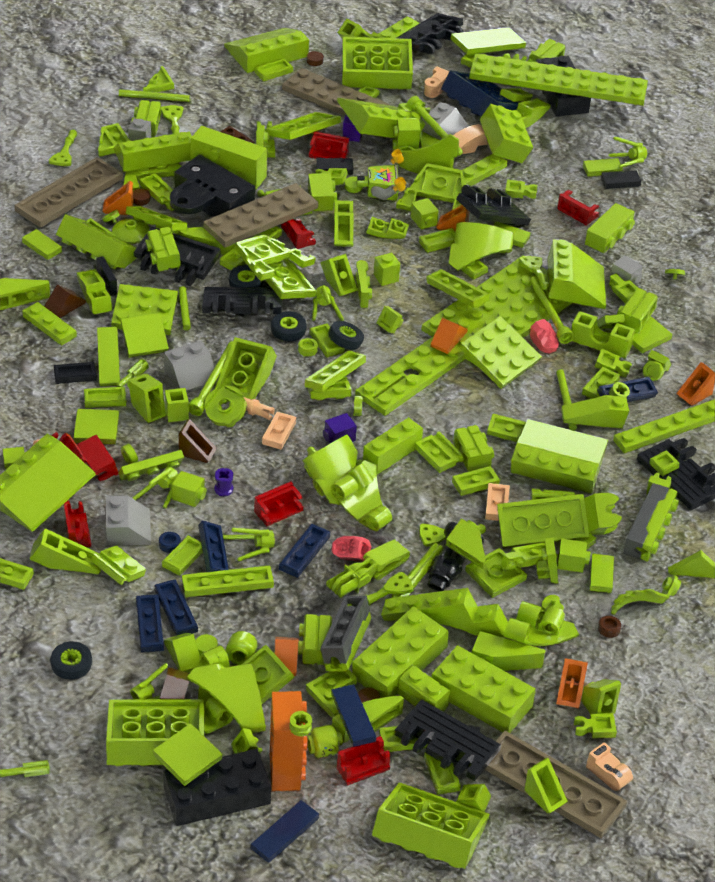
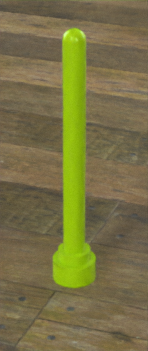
M413 96L408 100L407 107L412 112H418L442 139L448 135L423 108V102L418 96ZM458 146V156L462 155L463 151Z
M531 277L529 281L557 329L556 336L561 344L571 342L574 338L573 332L569 327L563 325L544 290L541 289L536 277Z
M233 341L228 343L198 397L190 401L189 412L192 415L201 416L204 412L205 399L221 374Z

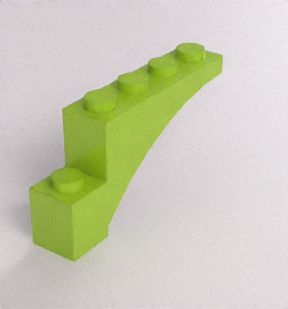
M468 588L385 599L381 613L384 621L399 620L414 606L438 624L454 627L476 636L481 631L504 638L508 624L499 604L477 606Z

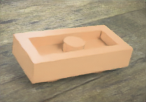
M276 412L262 437V444L282 450L296 424V417Z
M488 484L486 520L499 521L497 504L509 502L510 485Z

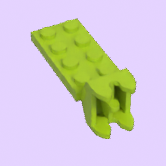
M597 493L584 498L583 494L497 504L502 548L542 543L547 538H554V542L561 541V538L575 540L589 538V534L596 536L611 533L617 528L618 523L622 519L621 516L611 511L615 508L614 504L619 501V497L612 493Z

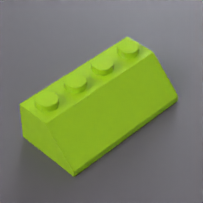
M189 131L118 143L114 147V151L123 172L191 161L192 135Z
M67 214L64 215L56 233L57 236L62 238L61 242L72 246V244L76 245V250L84 254L87 252L91 253L90 257L95 260L97 257L103 256L109 267L115 270L117 267L125 269L137 259L134 257V251L137 247L112 235L111 238V234L85 220Z

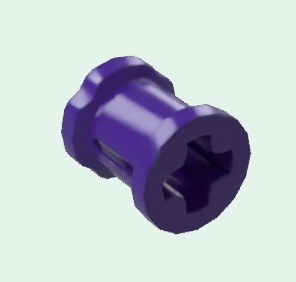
M228 468L218 469L215 472V480L217 481L214 487L215 493L223 497L229 496L234 490L232 485L233 472Z

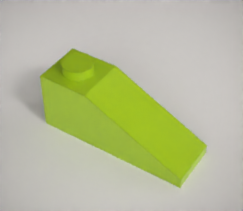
M0 279V310L50 297V283L48 280Z
M605 395L563 405L561 413L563 423L623 429L629 414V407L626 397Z
M46 528L33 543L29 559L47 568L99 574L101 572V569L91 561L94 553L97 555L100 553Z
M481 631L472 649L473 654L503 671L542 668L546 650Z

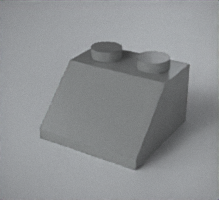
M440 102L429 113L448 135H454L458 131L469 127L457 108L447 103ZM423 119L426 125L422 131L441 140L442 138Z
M202 341L164 352V370L177 389L186 388V393H190L204 387L214 369L210 352Z
M128 495L106 496L107 546L151 545L150 510Z

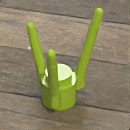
M616 136L613 137L616 141L633 146L626 153H611L608 155L609 157L629 156L632 161L620 164L619 168L644 162L647 157V149L643 146V143H636Z
M325 285L316 289V297L313 298L312 320H316L318 304L322 306L332 304L340 321H344L334 297L331 296L329 287Z
M166 467L161 474L149 482L148 486L132 498L134 500L139 499L158 484L163 489L170 488L163 505L164 508H167L172 498V484L179 475L178 472L172 467Z
M232 528V532L246 534L223 535V539L229 540L254 539L255 546L260 547L256 551L238 557L237 561L239 562L262 553H269V548H274L275 546L273 530Z
M163 664L146 680L130 689L132 698L159 699L160 695L152 697L155 690L150 682L168 667V664Z

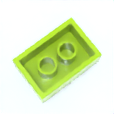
M490 104L479 120L492 154L523 163L532 151L533 145L521 114L516 110L512 111L500 105Z

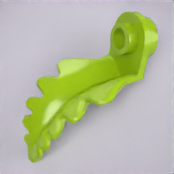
M676 575L666 577L662 584V593L653 589L628 590L625 592L626 594H620L614 600L611 614L615 615L621 607L635 601L663 604L670 595L674 596L677 593L681 581L678 580Z

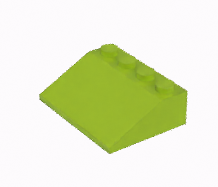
M281 28L224 43V47L247 73L254 72L258 66L285 58L288 62L306 58L309 53V39L300 30Z
M342 37V85L350 88L371 86L383 89H412V39Z
M337 98V102L360 134L396 139L393 129L394 126H397L398 118H419L421 131L426 125L421 119L420 114L391 105Z
M553 239L547 258L548 298L606 309L604 266L574 244L562 239Z
M528 419L511 459V473L592 494L607 448L608 439Z
M47 433L0 475V511L33 532L96 474L61 441Z
M204 699L109 700L106 737L107 765H163L153 755V749L191 723L204 736Z
M399 782L378 809L372 836L379 838L380 841L400 845L407 851L425 854L427 858L442 860L452 867L465 869L473 856L490 814Z

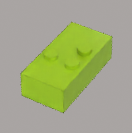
M202 125L191 137V160L198 155H202L255 186L256 190L267 177V148Z

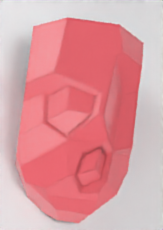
M542 319L536 321L531 326L530 338L537 348L544 353L556 352L559 341L551 324Z
M342 536L332 543L331 550L340 559L363 562L365 560L363 556L371 550V544L369 540L363 537Z

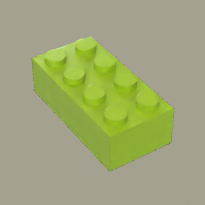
M413 606L352 661V672L357 677V682L366 688L377 690L380 698L396 696L398 694L399 678L414 665L420 670H424L448 647V630Z
M458 645L432 673L434 680L450 690L449 702L502 733L505 730L511 733L533 707L536 688Z

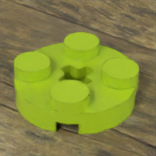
M227 385L224 386L225 388H216L208 394L205 399L206 414L212 423L229 428L233 427L244 416L247 403L239 389ZM229 402V408L223 410L221 405Z

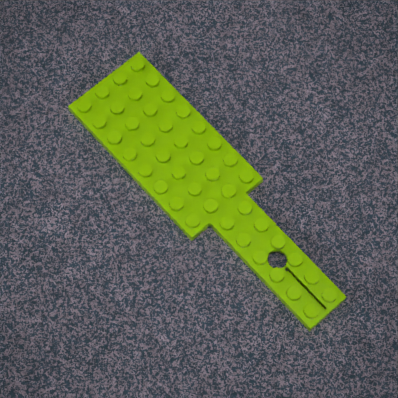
M519 258L477 286V288L489 293V301L483 303L480 307L473 308L457 300L423 323L421 330L431 336V338L356 389L355 396H362L363 402L386 416L465 359L476 365L459 347L462 342L499 316L523 338L529 335L530 328L536 321L542 319L548 321L551 319L529 281L531 277H536V274L524 268L520 264ZM542 267L540 270L546 275L545 278L548 282V270ZM547 289V290H544V292H545V294H546L547 297H548V289ZM548 298L557 314L572 304L571 302ZM442 318L468 329L467 333L448 354L430 347ZM407 369L417 370L419 374H409L407 376L404 374V371Z

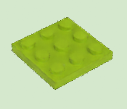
M120 284L111 327H117V329L122 330L121 319L160 313L165 335H171L178 291Z
M501 316L462 342L459 347L500 389L539 362L542 357Z

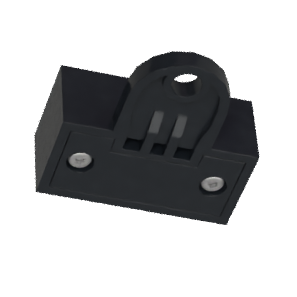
M198 155L174 171L175 189L170 194V205L176 212L190 215L203 211L211 217H215L255 200L254 185L202 155Z

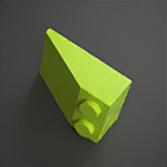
M234 337L215 389L225 388L224 386L227 385L234 386L241 391L245 398L255 399L268 379L277 356L273 347Z

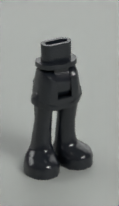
M449 522L444 529L446 539L457 523ZM445 544L441 553L433 559L434 565L432 572L429 574L428 587L438 592L444 591L445 587H449L455 577L461 573L462 565L466 558L458 553L455 558L451 557L454 550Z

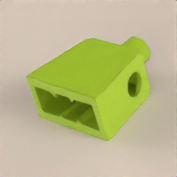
M142 374L131 378L127 383L131 403L145 421L150 423L165 417L166 411L162 383L149 374Z

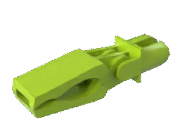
M395 539L366 552L363 556L365 560L362 563H353L350 566L345 564L344 571L327 580L326 586L338 595L339 598L352 591L359 593V589L368 584L371 578L374 577L379 581L409 559L410 551Z

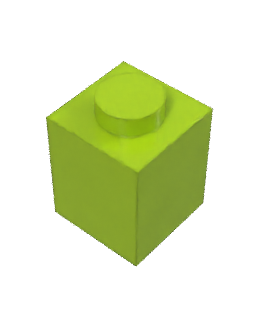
M429 198L412 202L410 217L420 230L437 225L439 210Z
M392 252L376 256L374 259L373 275L381 286L399 282L400 262Z
M186 388L165 390V411L168 422L189 419V401Z
M181 471L172 484V500L196 507L199 501L203 500L206 496L205 478Z
M561 538L557 569L583 573L584 565H589L591 552L587 551V542Z

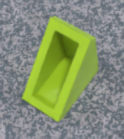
M183 633L164 639V644L178 670L189 673L194 668L199 667L200 654L194 634Z
M545 758L528 769L524 791L546 813H551L568 802L549 758Z

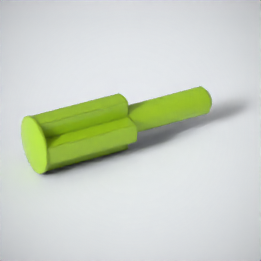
M140 359L127 371L128 375L116 384L117 387H123L131 378L140 376L149 368L147 361Z
M48 760L23 763V767L0 770V777L24 774V778L47 775L50 773Z

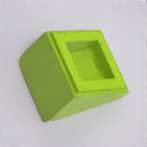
M464 784L456 802L485 812L491 794L485 784Z

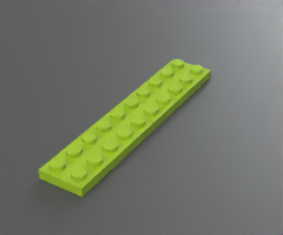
M475 54L469 79L641 106H644L648 80L642 78H631L624 75L592 72L590 70H579L553 64L547 65L538 62L521 61L520 59H508L501 56H488L486 54Z

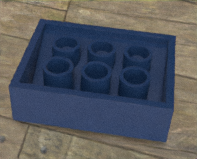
M450 70L441 88L447 93L446 95L449 98L457 99L459 101L458 104L470 108V112L477 116H482L490 104L500 105L513 111L517 110L518 104L521 103V101L513 102L501 96L502 88L493 82L469 79L470 73Z

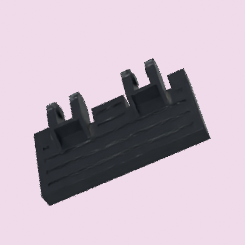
M436 13L397 38L412 39V50L433 54L435 50H439L442 47L439 39L451 40V34L464 32L460 27L463 25V18Z
M464 185L461 189L462 193H459L456 198L478 220L526 226L531 221L524 212L511 202V197L501 189L489 188L485 193L477 186L470 187L469 185Z
M151 226V228L149 229V231L155 230V229L159 230V228H156V227ZM148 232L134 251V257L142 260L140 270L146 271L152 263L150 258L152 251H147L145 240L148 239ZM172 233L180 254L181 263L175 275V282L180 283L187 273H189L185 281L187 286H191L196 278L204 280L221 255L220 249ZM155 264L152 265L151 273L156 275L159 270Z
M205 287L202 313H211V309H213V313H218L219 309H225L226 313H230V310L233 309L234 314H250L251 309H253V313H258L259 309H264L265 313H270V310H273V314H281L283 299H280L271 287Z
M685 438L675 442L668 439L639 453L637 461L653 476L658 472L649 464L650 458L666 450L680 463L678 469L664 476L660 475L659 478L666 480L668 476L671 477L670 489L677 491L676 497L691 511L715 499V473H713L715 465L709 463L700 467L690 457L695 455L697 449L694 446L685 448L688 444Z
M422 699L395 729V736L401 739L400 743L407 746L414 737L418 738L413 746L414 752L419 753L429 744L426 747V754L440 761V767L447 769L456 760L458 763L454 767L453 774L460 776L469 767L466 777L473 781L480 776L501 749V744Z

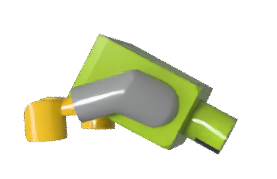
M395 149L391 154L393 158H389L382 165L368 167L367 176H357V187H367V194L371 198L397 201L398 191L402 192L406 187V181L403 177H398L397 165H395V163L400 164L404 161L400 149Z

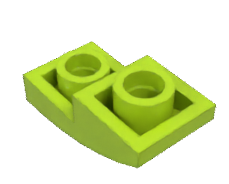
M372 217L366 234L386 239H405L409 224L391 218L390 223Z

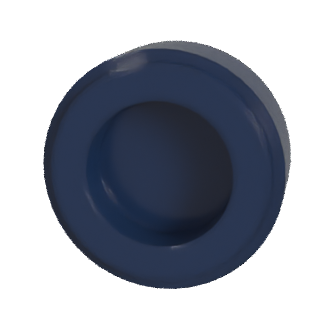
M165 532L159 537V548L166 553H171L181 543L180 536L175 532Z

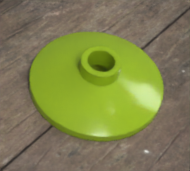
M129 218L117 222L112 228V233L129 244H137L142 241L150 227L144 221Z

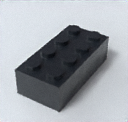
M569 56L536 60L540 64H553L576 69ZM541 90L556 117L589 113L591 98Z
M258 749L223 756L219 762L186 786L168 769L163 770L164 791L176 826L271 804V784Z

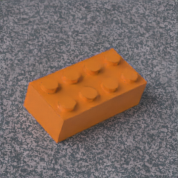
M301 691L272 692L269 750L272 791H300L301 781L306 780L307 736H296L290 731L291 715L297 711L307 712V702L302 701ZM297 722V725H300V726H301V723H303V725H305L304 722H300V724Z

